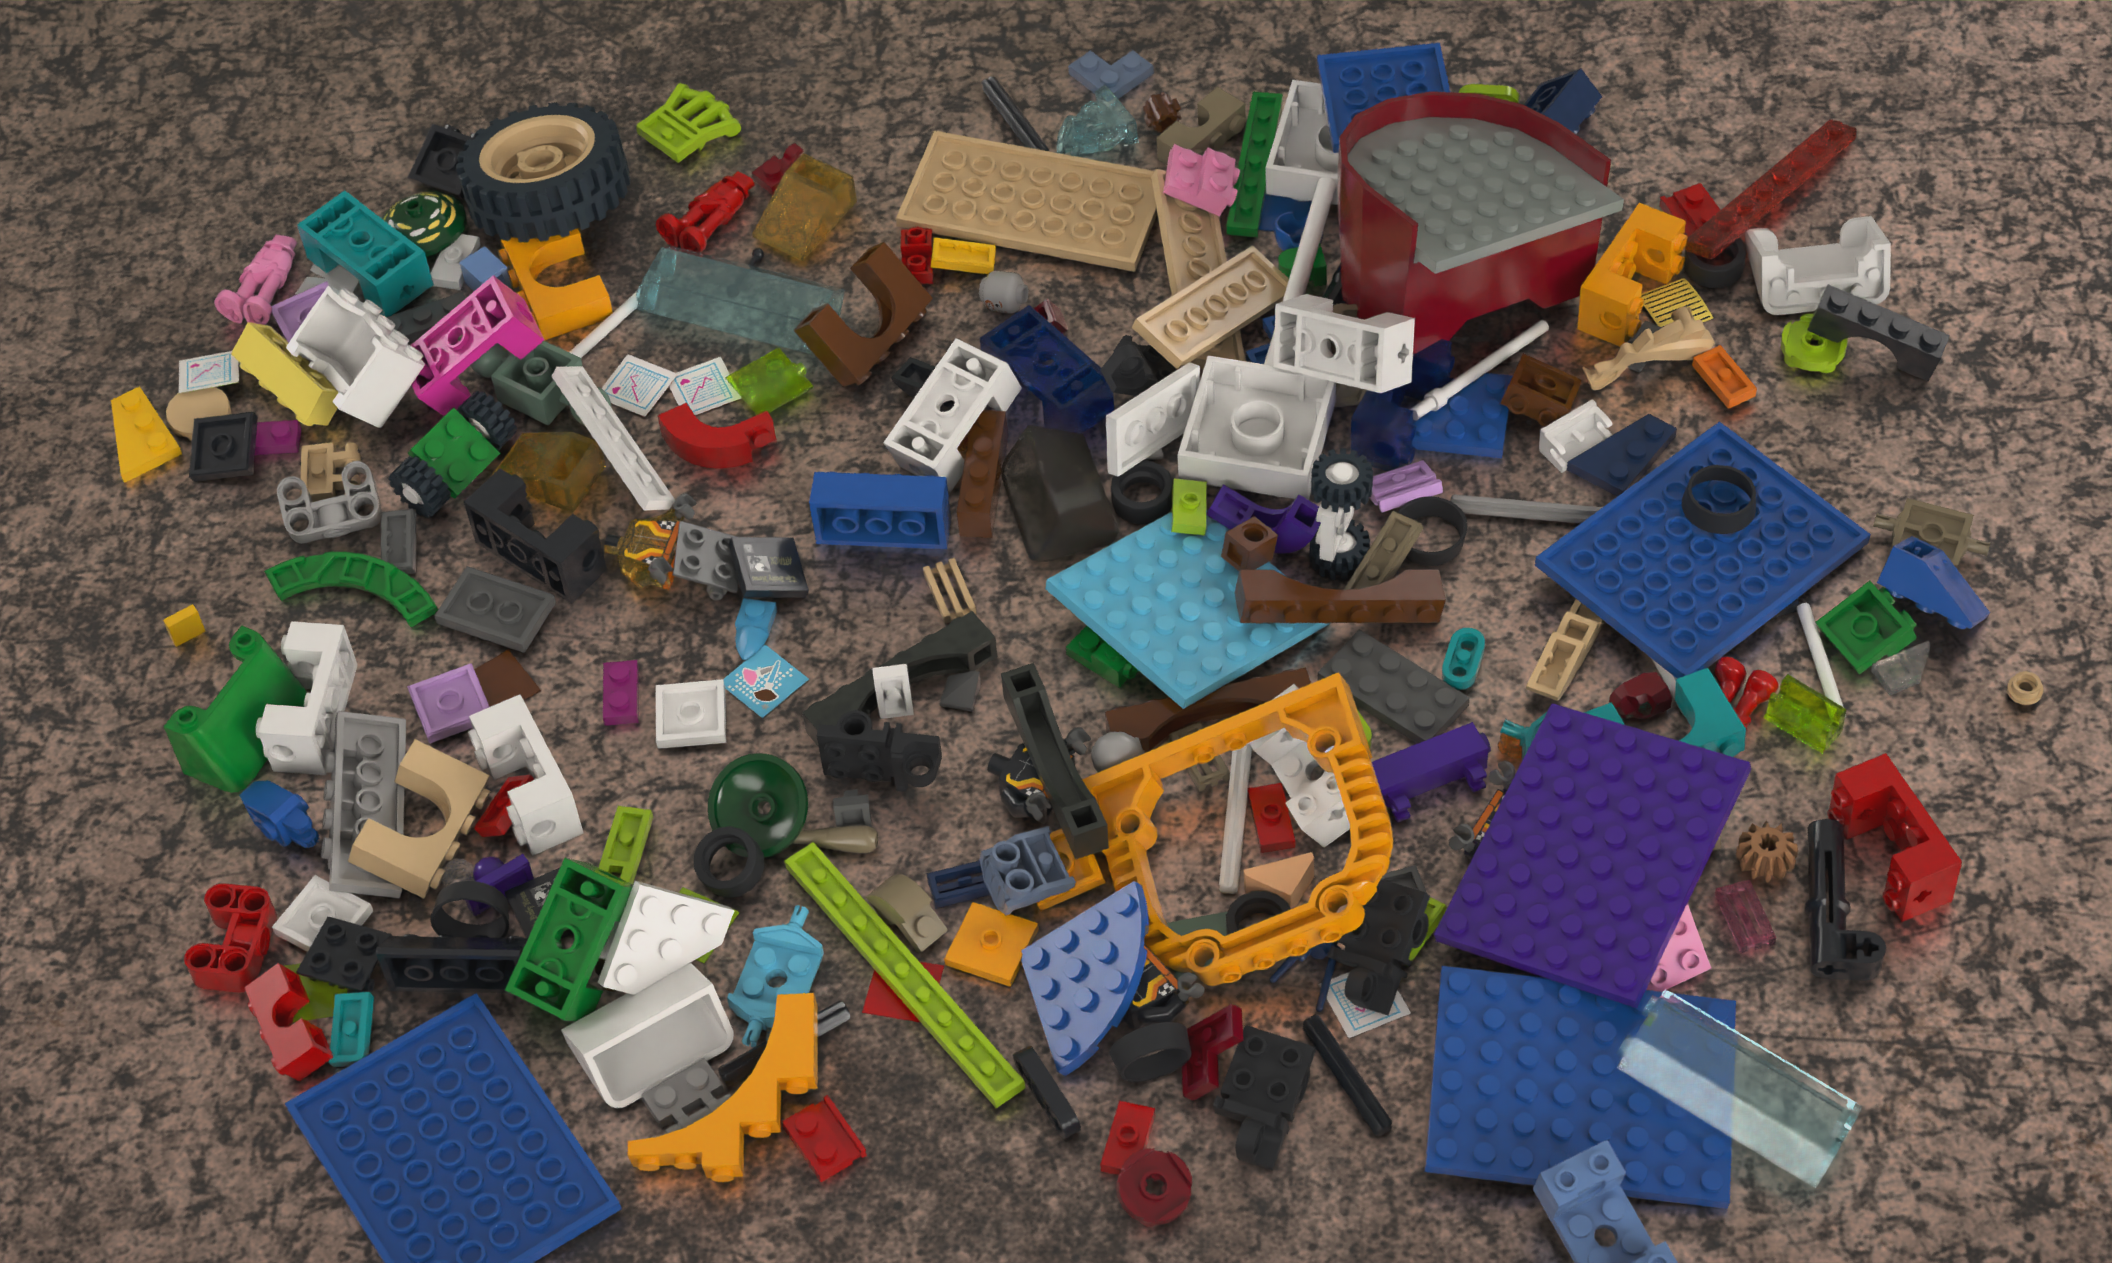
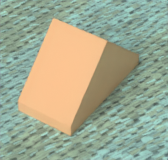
M1310 852L1245 869V893L1251 891L1271 892L1284 899L1291 909L1295 908L1314 878L1313 853Z

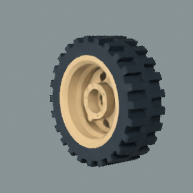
M558 102L549 103L547 107L540 108L537 105L528 106L529 110L523 112L512 111L508 113V117L502 120L496 118L490 122V127L487 129L480 128L474 133L475 139H468L463 145L465 151L459 152L457 157L458 163L456 164V171L470 217L474 220L475 225L479 229L484 228L485 233L490 236L498 233L502 240L509 241L512 237L518 238L519 242H529L531 238L547 241L550 236L559 234L561 237L570 235L569 231L577 228L582 231L590 227L589 223L595 219L600 221L605 218L608 209L614 210L620 204L618 198L626 196L628 192L627 186L630 185L631 180L616 123L613 119H608V115L605 112L599 111L596 113L594 107L586 105L583 108H579L577 103L570 102L566 106H559Z

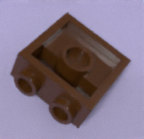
M1523 353L1500 404L1507 406L1512 413L1529 416L1537 420L1541 426L1546 427L1570 412L1582 380Z

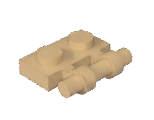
M334 442L301 446V480L305 483L312 502L335 497V490H344L342 474H336V468H344L352 461H361V455L358 453V445L356 443H347L345 451L336 452ZM358 474L354 475L350 483L360 485V476Z

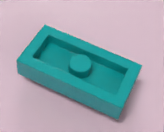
M370 992L335 994L330 1050L334 1057L329 1060L333 1067L350 1066L369 1055L374 996Z

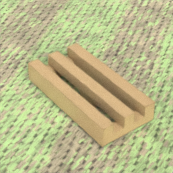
M955 558L948 559V564L945 565L942 562L935 563L936 568L930 569L929 566L923 567L925 579L945 624L958 617H963L971 611L977 614L976 606ZM948 573H952L966 609L962 610L947 575ZM940 576L955 611L954 613H949L935 577Z

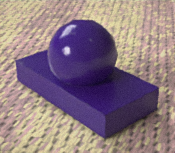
M524 854L519 855L506 864L497 857L488 856L479 860L473 870L474 881L491 885L504 896V891L534 879L530 863ZM465 900L473 916H477L491 907L482 902Z

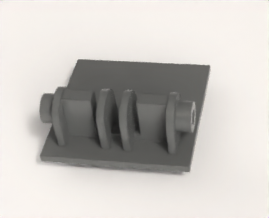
M680 521L672 576L707 585V592L713 600L722 599L727 591L736 593L738 577L728 545L731 537L736 536Z

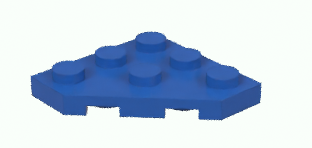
M1485 373L1450 397L1447 404L1437 411L1431 410L1418 420H1413L1408 415L1404 448L1502 458L1509 409L1507 406L1500 404L1513 375Z

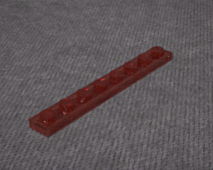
M1828 120L1687 238L1685 250L1713 260L1856 139L1857 128L1843 124L1840 121Z

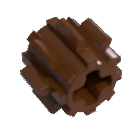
M1165 92L1151 95V98L1146 100L1145 106H1143L1145 112L1143 118L1147 127L1153 126V129L1159 133H1163L1173 123L1181 120L1179 113L1181 107L1177 98L1171 99L1170 95L1165 94Z

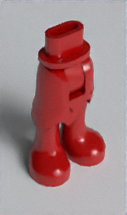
M739 171L732 176H725L704 193L696 196L688 204L689 211L680 219L670 213L661 215L656 220L657 231L671 247L677 249L681 246L683 253L687 256H698L705 250L706 241L721 223L722 225L728 224L735 213L741 208L743 202L749 197L748 191L755 185L754 181ZM702 219V223L698 227H695L698 224V222Z
M1722 657L1715 666L1714 674L1721 690L1731 704L1736 694L1743 687L1747 672L1738 660L1731 657ZM1753 670L1747 679L1736 708L1733 707L1746 731L1752 721L1750 718L1752 712L1759 704L1771 699L1779 688L1776 678L1763 670Z

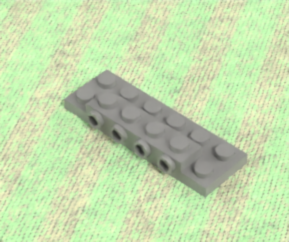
M344 711L337 712L335 718L333 752L327 751L325 759V772L331 773V780H326L323 795L325 801H330V809L325 808L322 828L329 830V838L324 837L321 850V858L328 859V869H330L329 891L400 898L401 887L349 863L348 859L352 845L368 818L400 834H404L405 787L395 783V778L399 765L405 756L406 719Z

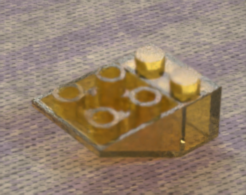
M803 153L783 175L752 233L753 238L803 261L856 204L854 177Z
M575 432L522 433L494 473L501 468L510 475L515 474L519 476L526 484L528 497L573 513L605 469L606 464L602 449L598 443L586 436Z

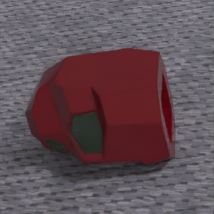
M1649 672L1642 673L1621 684L1610 695L1609 703L1612 702L1621 718L1629 719L1635 717L1647 719L1671 708L1672 696L1668 686L1658 673Z

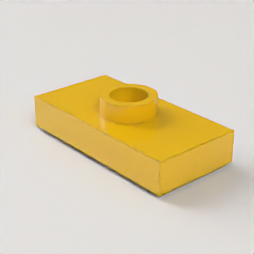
M934 237L931 268L988 275L994 270L996 245Z

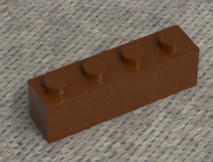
M983 410L970 429L957 506V520L961 537H993L1008 442L1006 411Z

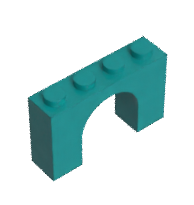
M1705 668L1676 679L1675 701L1692 728L1679 741L1732 757L1744 751L1746 728L1710 670ZM1612 702L1583 712L1624 724Z

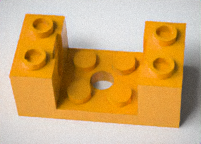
M1642 203L1637 205L1581 286L1577 330L1619 347L1623 343L1628 342L1631 337H1634L1642 326L1639 314L1643 308L1644 299L1641 298L1642 284L1631 279L1636 272L1663 284H1668L1674 274L1678 275L1681 272L1685 262L1682 251L1688 238L1684 234L1685 220Z

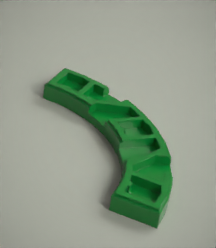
M329 551L322 555L295 557L264 571L281 601L306 590L329 586H343L364 590L384 599L400 612L410 627L415 626L438 611V607L430 595L414 578H411L391 563L365 554Z

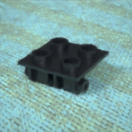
M328 916L297 969L296 974L309 977L311 981L319 980L326 982L329 986L334 987L337 985L340 989L348 988L357 991V993H371L375 986V980L371 979L370 975L379 961L376 955L377 947L389 936H392V934Z

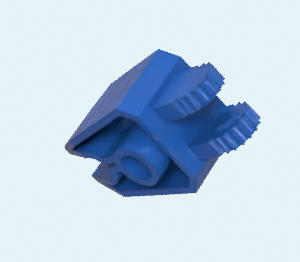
M269 780L254 781L239 794L252 821L269 840H275L283 847H286L293 841L305 848L313 847L319 842V834L315 828L313 829L312 820L306 812L309 806L298 794H293Z

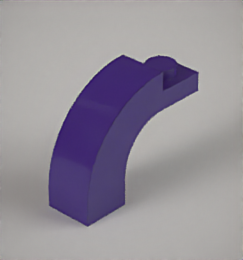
M1224 484L1206 513L1207 516L1230 530L1255 516L1278 535L1274 553H1291L1304 548L1315 536L1321 525L1320 522L1316 521L1319 506L1299 494L1290 506L1283 509H1270L1255 504Z

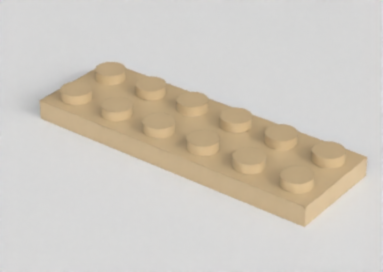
M1252 245L1138 317L1132 328L1178 370L1276 307L1277 303L1283 301L1289 278Z

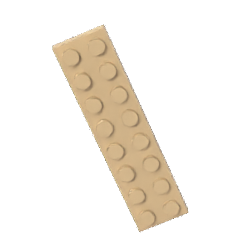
M1156 169L1151 176L1171 295L1173 296L1227 262L1219 216L1164 194L1166 171ZM1240 330L1191 361V363L1204 369L1208 355L1245 361Z

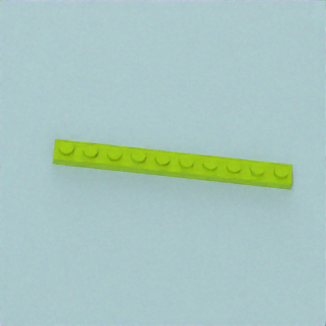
M814 842L784 860L786 869L995 1108H998L1025 1089L1023 1078Z

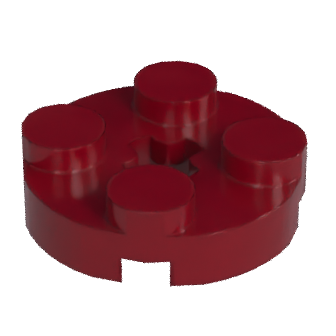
M1155 1148L1143 1149L1131 1155L1123 1164L1116 1181L1117 1197L1122 1208L1130 1217L1138 1220L1146 1227L1167 1224L1178 1218L1186 1209L1191 1196L1192 1176L1187 1165L1176 1154L1169 1151L1167 1153L1154 1151ZM1151 1178L1154 1182L1159 1180L1163 1182L1164 1185L1160 1189L1161 1195L1156 1196V1194H1149L1146 1191L1148 1186L1147 1179Z

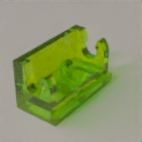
M1787 674L1781 682L1778 695L1772 692L1764 719L1823 754L1841 734L1847 709Z

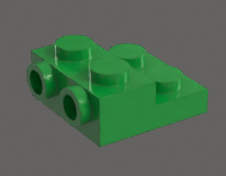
M1870 580L1815 622L1818 629L1859 675L1886 655L1889 659L1917 638L1913 630L1917 625L1905 610L1899 613L1893 606L1896 602L1891 594L1884 587L1878 590Z
M1088 626L1066 646L1067 656L1118 688L1127 679L1134 678L1139 671Z

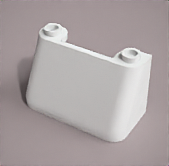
M1872 216L1857 217L1845 222L1840 231V243L1778 250L1777 237L1768 228L1745 229V246L1760 302L1764 309L1772 315L1815 311L1828 284L1874 304L1883 302L1889 295L1891 243Z

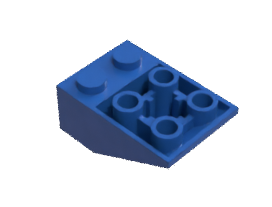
M1914 536L1893 546L1877 581L1878 584L1885 587L1891 596L1901 599L1906 597L1915 601L1916 607L1930 614L1937 612L1947 617L1949 624L1960 629H1971L1989 616L1990 611L1943 550Z

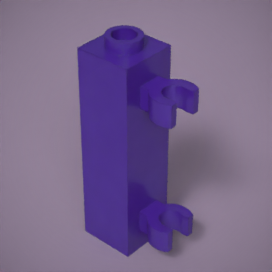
M1473 722L1372 761L1386 808L1390 807L1395 820L1401 822L1411 816L1407 810L1411 808L1408 800L1410 798L1466 777V781L1473 792L1486 788L1483 779L1487 777L1484 769L1487 768L1488 753L1491 752V746L1486 735L1479 733Z

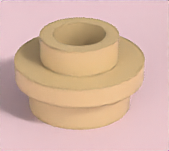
M2023 671L2010 679L2007 692L2009 697L2016 703L2031 705L2041 699L2043 685L2036 674Z

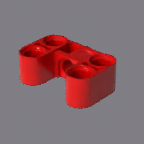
M226 883L216 884L207 890L204 895V902L214 924L219 928L227 929L223 944L198 943L193 945L185 953L184 962L194 984L199 988L237 993L246 992L244 987L258 978L264 957L269 950L270 938L273 932L272 926L277 921V913L268 892L264 888Z

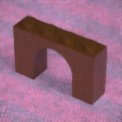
M885 242L868 248L850 268L870 291L878 305L879 324L871 338L862 337L852 331L828 303L811 310L794 329V332L843 387L854 383L860 385L865 382L872 374L870 369L873 365L881 363L890 354L889 347L893 343L896 344L909 333L907 327L911 323L920 320L927 313L925 307L933 299Z

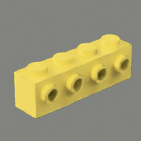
M248 322L231 353L241 363V369L254 375L259 380L258 384L262 388L273 392L278 397L277 402L291 409L296 414V419L307 426H313V424L328 426L337 410L333 400L339 392L322 373L308 366L310 362L299 355L298 357L293 356L286 348L288 342L271 326Z

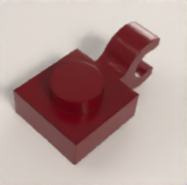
M796 143L791 144L785 150L781 159L774 155L752 172L753 181L774 196L796 179L795 170L801 168L806 163V160L800 156L804 150Z

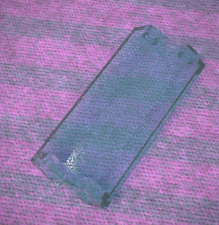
M673 246L661 247L637 289L636 299L638 301L637 310L814 354L794 332V329L811 310L827 303L840 316L845 289Z
M1665 989L1659 998L1652 995L1641 1015L1646 1017L1634 1038L1630 1035L1626 1036L1617 1052L1622 1057L1617 1069L1816 1188L1840 1149L1846 1135L1858 1118L1863 1106Z

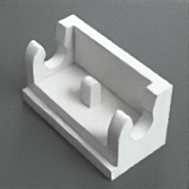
M1592 399L1540 430L1539 451L1563 473L1567 470L1568 461L1612 436L1606 428L1613 424Z

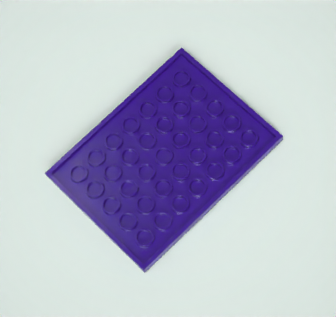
M1552 703L1434 933L1436 942L1638 1008L1751 772L1750 762Z

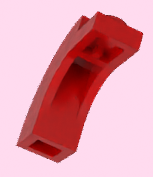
M687 402L657 415L661 435L670 449L683 460L701 467L723 469L753 462L752 450L764 447L776 440L773 419L768 411L728 427H713L704 424L694 415Z

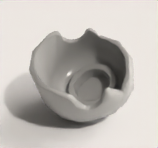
M1109 732L1098 738L1091 750V759L1095 770L1101 772L1144 754L1145 751L1142 749L1139 738H1134L1125 732Z

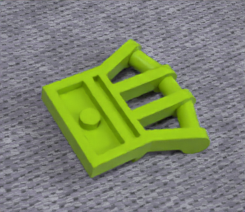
M679 83L666 103L638 123L636 129L638 135L679 163L696 149L701 151L707 141L724 135L728 137L736 136L741 131V125L730 114L729 106L723 101L715 100V96L709 91L693 90L688 85ZM686 100L689 101L687 104H685L676 111L681 102H685ZM701 109L705 110L690 122L688 121L689 118H691ZM716 119L721 120V122L708 126Z

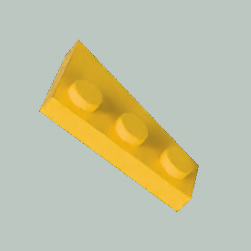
M140 386L111 400L120 473L124 483L182 455L176 440Z

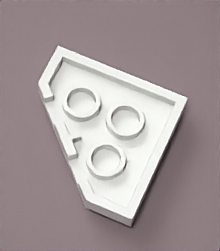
M635 881L598 983L603 987L633 995L639 993L723 943L734 910L725 905Z

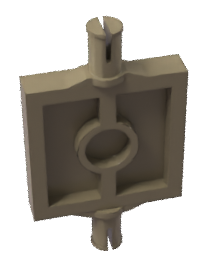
M1907 498L1904 509L1897 516V519L1877 513L1873 527L1893 531V543L1890 552L1893 546L1914 536L1943 550L1957 570L1961 558L1967 551L1987 556L1991 542L1971 538L1970 528L1974 515Z

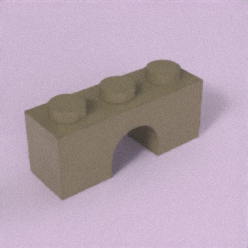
M1217 86L1197 103L1199 127H1188L1176 121L1156 138L1157 159L1167 165L1169 152L1174 144L1190 149L1202 156L1207 148L1218 151L1234 134L1241 132L1246 125L1245 103Z

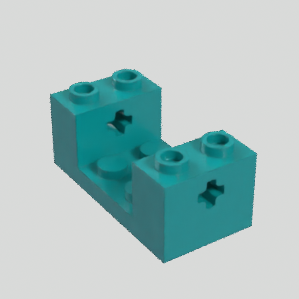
M345 190L297 224L307 258L325 273L330 272L338 265L345 268L359 279L364 299L378 305L382 309L380 314L385 317L394 315L434 285L424 250Z

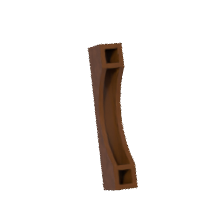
M1240 570L1234 592L1240 623L1257 624L1439 623L1446 602L1439 570H1405L1395 578L1379 585L1349 590L1325 589L1307 585L1290 579L1275 570Z
M1306 667L1296 670L1288 669L1278 674L1252 677L1246 681L1226 684L1185 709L1181 708L1170 697L1153 699L1147 703L1129 707L1121 706L1105 712L1106 732H1125L1134 738H1139L1142 749L1146 753L1158 748L1167 741L1170 733L1197 722L1203 723L1209 720L1230 718L1271 701L1293 684L1298 688H1302L1311 684Z

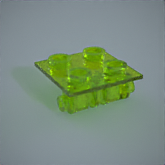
M779 347L725 377L728 383L757 415L765 411L770 413L814 388L804 376L807 373L805 366L801 362L798 364L792 363Z

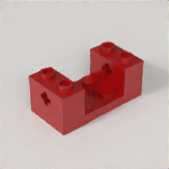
M1887 753L1836 773L1827 815L1828 819L1836 820L1843 825L1844 838L1848 840L1883 825L1887 837L1891 841H1895L1901 849V852L1892 855L1883 892V899L1887 908L1890 911H1895L1899 919L1904 922L1952 902L1962 861Z

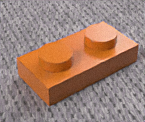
M1721 345L1693 357L1692 366L1728 409L1756 397L1757 387Z

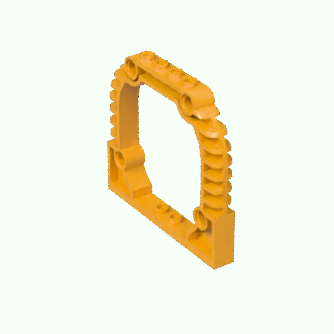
M1339 672L1082 779L1090 793L1095 797L1107 823L1109 848L1101 852L1106 856L1115 892L1133 881L1142 885L1149 917V931L1145 935L1144 944L1166 967L1178 972L1194 973L1203 983L1210 986L1233 983L1238 981L1242 975L1255 970L1268 969L1279 960L1289 956L1303 955L1309 948L1322 943L1335 942L1342 935L1354 931L1362 924L1365 917L1363 906L1377 892L1376 886L1389 868L1393 848V834L1387 808L1371 762L1373 757L1349 685ZM1285 728L1292 738L1307 742V749L1323 770L1334 773L1350 823L1351 848L1343 870L1319 882L1311 892L1308 903L1229 935L1223 936L1218 931L1212 929H1201L1183 936L1178 935L1169 928L1164 919L1147 857V850L1155 844L1158 837L1157 828L1150 818L1157 801L1164 792L1161 779L1196 764L1207 763L1215 756L1230 750L1241 749L1251 741ZM1334 746L1332 750L1325 753L1329 747ZM1139 826L1136 831L1131 833L1134 828ZM1347 904V907L1342 912L1337 913L1341 906ZM1213 958V961L1208 966L1204 967L1205 963L1209 959Z

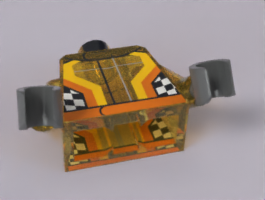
M683 493L674 501V507L664 514L630 521L625 536L607 535L604 545L605 553L617 555L621 573L637 588L642 589L653 585L670 590L675 577L672 574L679 522H684V518L689 520L694 517L695 511L691 507L695 506L697 502L689 494Z

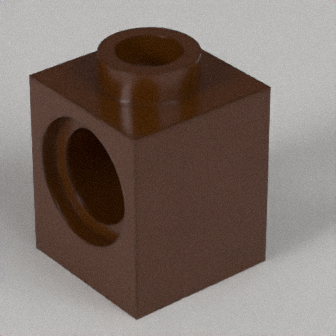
M1254 516L1226 532L1221 557L1238 571L1255 570L1273 559L1278 535Z

